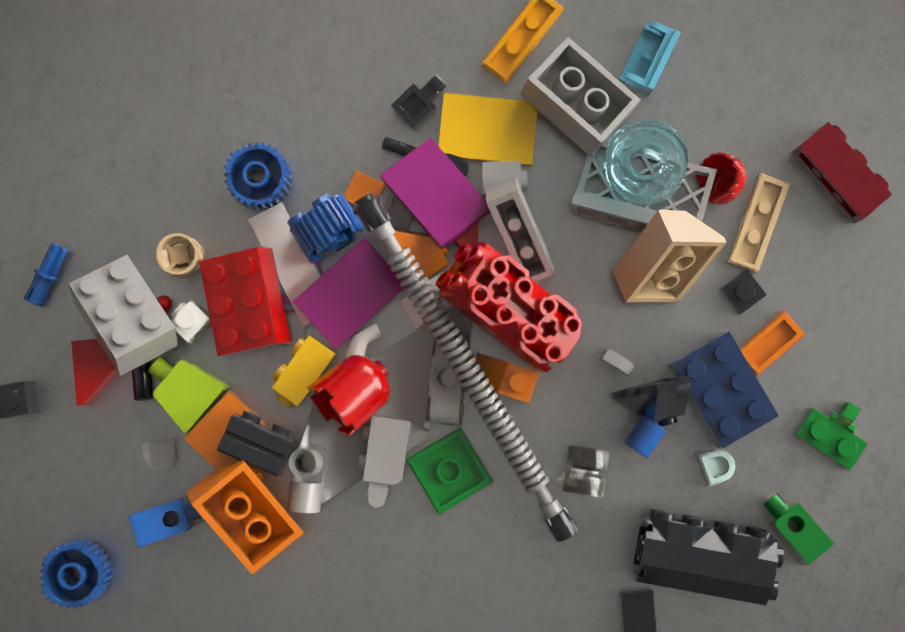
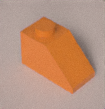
M394 228L395 233L393 235L402 250L407 247L411 250L406 256L408 257L413 254L415 257L411 264L418 262L420 265L415 271L423 270L424 274L419 278L425 276L430 278L449 264L444 256L448 253L447 248L444 247L441 250L427 233Z
M477 352L475 363H479L481 366L479 370L485 372L484 377H488V384H492L494 387L492 391L529 404L539 372Z

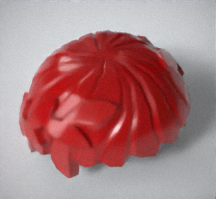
M725 152L711 153L700 164L701 166L717 170L708 200L711 204H728L744 189L747 179L746 169L743 163L733 155ZM696 174L700 188L705 187L708 177Z

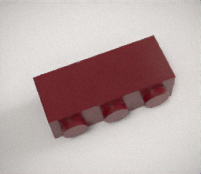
M828 121L792 152L851 220L856 223L865 219L886 201L892 193L888 190L889 185L880 174H874L866 165L868 163L866 157L859 150H853L845 141L847 139L845 133L837 125L832 126Z

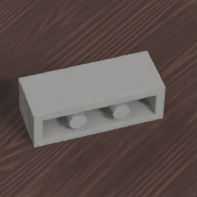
M516 177L485 189L486 203L510 256L529 271V277L535 282L554 275L552 258Z

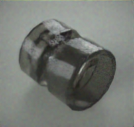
M568 446L566 464L570 466V470L564 474L562 491L604 497L606 478L602 476V472L608 470L610 452Z

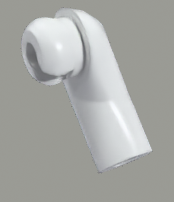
M376 323L351 336L345 353L346 358L352 355L366 357L367 345L383 337Z

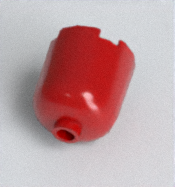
M352 355L342 360L311 383L307 389L310 392L314 391L310 399L327 422L333 418L341 426L337 432L344 437H350L388 402L390 386L386 377L389 374L380 361L376 360L373 362L362 355Z

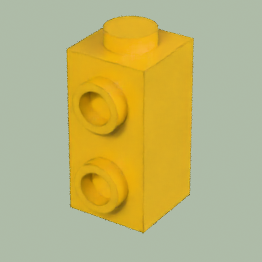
M310 335L306 340L302 337L298 340L291 351V354L294 355L288 366L282 364L272 377V380L275 381L272 389L278 392L275 398L289 408L293 404L297 407L303 405L311 394L307 387L325 374L338 356L337 353Z

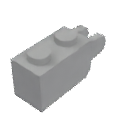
M373 415L371 422L367 421L364 424L362 440L368 441L367 454L360 453L358 472L364 473L363 481L369 482L367 502L372 507H375V509L383 507V504L386 503L389 485H396L403 479L411 420Z

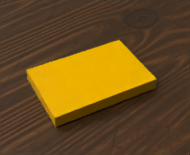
M444 93L438 146L445 154H453L464 160L482 162L521 161L522 166H532L538 110L529 102L523 100Z

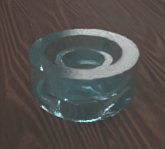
M639 119L629 122L621 127L608 143L605 156L606 161L604 162L608 182L615 193L632 204L648 206L667 200L678 191L685 179L688 165V150L685 141L679 132L662 121ZM640 155H649L658 159L662 166L653 174L643 175L633 169L631 160Z

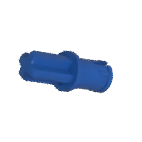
M54 243L50 245L40 268H35L33 271L36 274L23 298L24 300L43 307L53 283L58 282L56 275L67 254V250L64 247Z

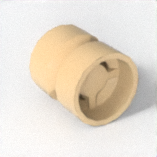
M172 233L165 236L159 242L156 249V259L159 266L165 272L180 278H190L200 272L198 261L205 260V251L202 245L195 239L182 233Z

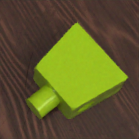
M160 357L148 370L150 374L161 382L152 395L186 434L207 415L230 388V385L184 359H181L173 368Z

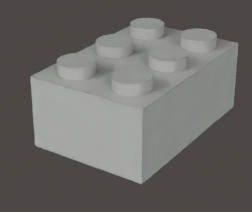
M569 37L531 74L519 94L590 157L626 120L641 100Z
M128 255L69 283L74 304L119 376L178 346L174 325Z

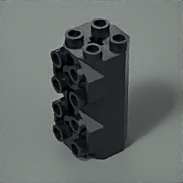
M651 509L650 515H643L642 520L647 523V527L640 526L633 562V564L640 565L639 572L633 571V579L636 582L765 606L768 600H776L779 583L775 581L777 568H781L784 561V549L777 547V540L772 538L773 533L746 526L745 532L739 531V526L714 520V526H707V521L702 520L700 517L683 514L682 520L674 519V514L658 509Z

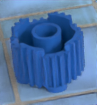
M264 142L261 145L255 143V146L249 143L247 148L243 145L241 151L237 149L235 154L230 153L231 159H226L228 165H224L227 172L224 173V176L227 178L225 183L228 185L227 190L231 192V196L241 205H244L246 208L250 207L252 210L257 208L261 211L281 203V199H286L284 195L289 194L287 189L292 186L289 183L292 181V172L289 164L276 148L273 149L271 145L266 146ZM263 170L264 179L255 183L252 175L254 173L260 174Z
M328 194L317 198L312 202L314 209L305 214L303 212L298 213L287 222L291 234L312 264L322 260L321 254L325 251L326 253L334 250L338 252L350 245L356 239L353 233L361 232L364 229L358 217L353 214V209L346 198L340 194L334 195L331 198Z
M78 539L57 546L47 553L48 556L43 558L45 562L42 563V566L44 568L40 570L43 576L39 578L43 580L41 587L44 590L41 593L47 594L46 599H51V604L59 603L60 607L66 605V608L73 606V609L79 606L83 607L102 596L103 592L108 589L106 586L111 583L109 580L113 577V566L111 561H107L109 555L103 554L105 550L99 549L100 545L93 546L92 541ZM75 568L80 572V578L76 580L71 575L75 572L73 570Z

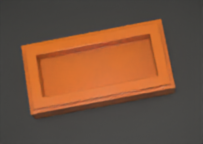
M784 310L744 343L740 350L755 376H758L806 334Z

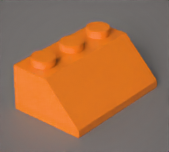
M244 460L212 471L187 491L191 505L252 575L304 533Z

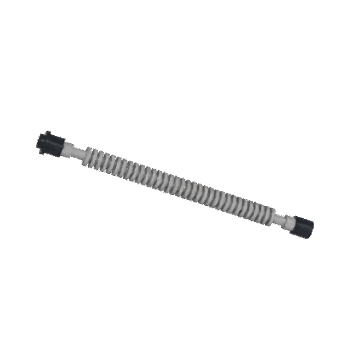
M372 192L356 200L354 203L357 208L352 211L353 214H358L368 232L372 231L378 242L382 241L391 257L386 262L388 265L395 262V265L391 267L393 272L400 270L395 276L397 279L404 277L399 282L402 287L407 284L409 285L404 291L406 294L413 292L408 298L410 301L417 299L413 303L414 308L422 306L417 313L419 316L426 313L421 318L424 323L430 321L426 325L428 330L435 328L430 332L431 336H438L434 341L437 345L441 344L439 346L441 352L446 351L443 355L445 359L450 358L448 364L450 366L455 365L452 368L453 372L458 373L456 375L458 380H463L461 385L463 388L467 387L465 392L467 395H470V400L472 402L476 401L474 403L475 408L479 409L478 413L480 416H483L482 420L484 423H488L486 425L487 428L492 430L491 434L493 437H496L495 441L497 444H500L499 448L501 451H505L504 456L508 459L509 464L513 465L512 469L514 472H517L516 476L521 480V484L525 487L526 492H534L541 503L540 509L546 517L544 521L555 540L562 542L572 537L578 531V526L566 507L561 506L557 498L552 497L545 486L549 482V478L545 475L544 470L540 468L541 465L536 461V457L532 454L530 447H527L528 444L526 440H523L524 437L519 433L518 427L514 426L515 422L513 419H510L511 416L509 412H506V407L501 405L502 401L500 398H497V392L492 391L494 387L492 384H488L489 379L484 377L485 372L479 370L481 366L479 363H475L477 359L474 355L470 356L472 354L471 349H465L468 344L466 341L461 342L464 339L462 334L456 335L459 329L457 327L451 328L455 325L453 320L447 321L451 316L448 312L442 314L446 310L445 306L437 307L442 301L440 298L433 300L437 296L436 291L428 293L433 289L431 283L424 286L429 281L426 276L419 278L424 272L422 269L415 271L420 265L418 262L411 264L415 260L413 254L408 257L406 256L411 252L410 248L407 247L402 250L393 235L395 230L389 222L391 217L381 202L383 197L381 194L374 197Z

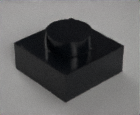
M748 269L720 289L739 315L767 295Z

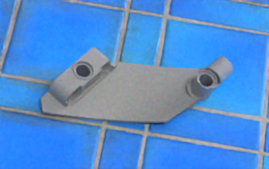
M453 307L447 311L451 316L447 321H454L455 325L451 328L457 327L459 329L456 335L462 334L464 339L461 342L466 341L468 346L465 349L470 348L472 321ZM426 325L370 359L373 362L376 360L380 361L389 374L386 377L390 386L389 400L375 415L411 420L407 452L430 438L431 423L460 426L463 420L466 387H462L461 382L463 380H458L457 377L455 383L450 387H446L442 383V373L447 369H452L455 365L450 366L448 364L450 358L445 359L443 355L446 351L441 352L439 349L441 344L437 345L434 341L438 336H431L430 332L435 328L428 330ZM312 405L299 448L290 455L288 461L291 471L288 511L318 513L320 512L321 504L363 480L364 473L358 472L360 453L367 454L368 441L362 440L364 424L350 437H344L337 432L341 426L333 418L327 422L315 405ZM304 454H308L313 461L312 468L309 471H305L301 466V459Z

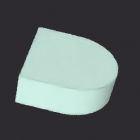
M717 449L697 455L709 487L732 477L735 471V461L728 452Z

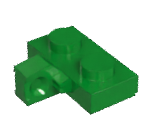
M845 402L838 414L831 411L828 416H825L815 408H810L794 434L847 470L853 468L868 444L853 434L857 427L852 423L861 409L851 402Z

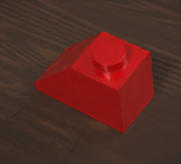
M97 339L71 341L76 406L91 405L118 372Z

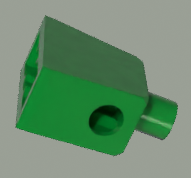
M778 492L763 503L765 508L774 517V520L768 525L800 565L811 564L834 545V542L799 503L789 506ZM790 518L797 522V530L795 532H792L787 526Z

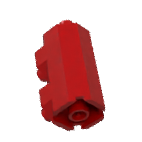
M475 242L471 246L464 243L460 246L454 255V263L436 281L435 285L440 289L439 296L533 369L547 373L552 369L548 365L549 363H561L565 360L580 338L582 319L577 316V309L558 294L548 293L529 277L527 269L511 256L498 253L486 242Z

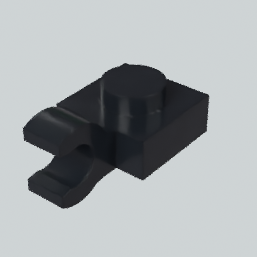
M436 74L421 90L413 83L391 106L415 129L436 109L435 104L431 100L446 88L445 82Z

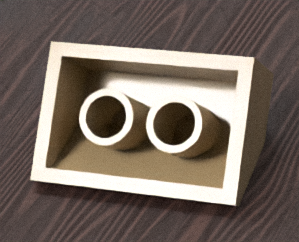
M658 210L613 270V274L625 302H679L727 242L722 235L686 211Z

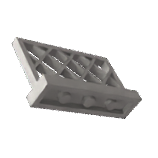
M608 141L599 149L611 152L615 161L600 168L594 159L595 154L592 157L587 155L577 190L574 192L571 202L572 214L642 232L657 212L650 209L645 200L661 192L668 204L667 207L661 210L678 211L676 208L692 200L698 210L696 218L702 222L716 176V169ZM632 158L640 159L646 169L630 176L623 163ZM593 165L595 171L590 173L591 167ZM619 166L626 179L610 186L603 173ZM663 166L671 167L677 177L661 184L654 171ZM650 174L657 187L642 195L634 181ZM694 174L708 177L706 186L694 193L685 180ZM597 176L600 177L606 190L598 194L584 192L586 183ZM681 182L688 196L673 203L665 189ZM630 184L637 198L628 203L619 201L614 192ZM703 194L701 203H699L697 197Z

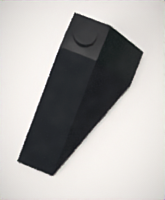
M690 376L668 377L611 392L609 397L612 401L640 417L644 415L653 422H658V425L661 427L677 423V416L685 415L691 378Z

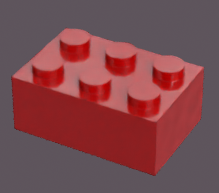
M254 247L198 261L217 356L237 355L291 342L272 248Z

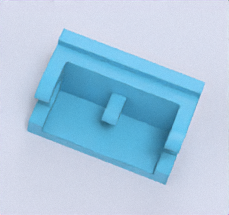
M651 21L650 24L646 23L619 81L649 96L681 32L656 21Z

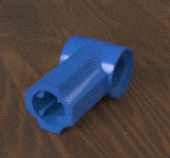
M642 415L636 424L630 423L625 430L627 437L623 442L648 459L665 435L666 430Z

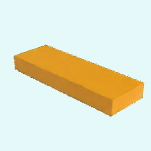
M530 0L483 60L481 66L504 84H507L563 12L564 7L554 0Z

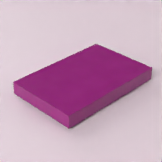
M429 138L380 175L384 184L441 250L490 213L486 200L432 138Z
M363 238L292 302L326 340L337 349L407 285L403 287L400 285L399 282L402 279L396 278L395 274L397 273L391 270V266L388 265L369 241Z

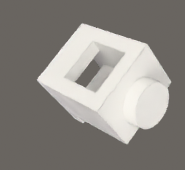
M191 299L187 304L185 302L181 303L171 315L173 317L171 322L176 332L190 343H196L211 326L209 313L194 299Z

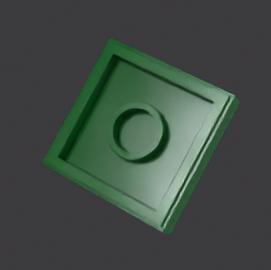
M461 427L406 459L438 515L494 482Z

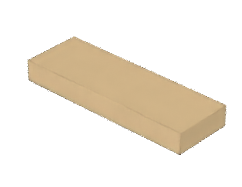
M763 173L758 174L726 263L744 270L748 269V271L755 274L758 273L790 183Z

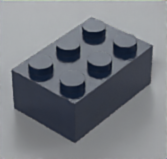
M730 331L721 333L668 364L675 377L690 376L691 387L688 400L717 448L723 449L779 416Z

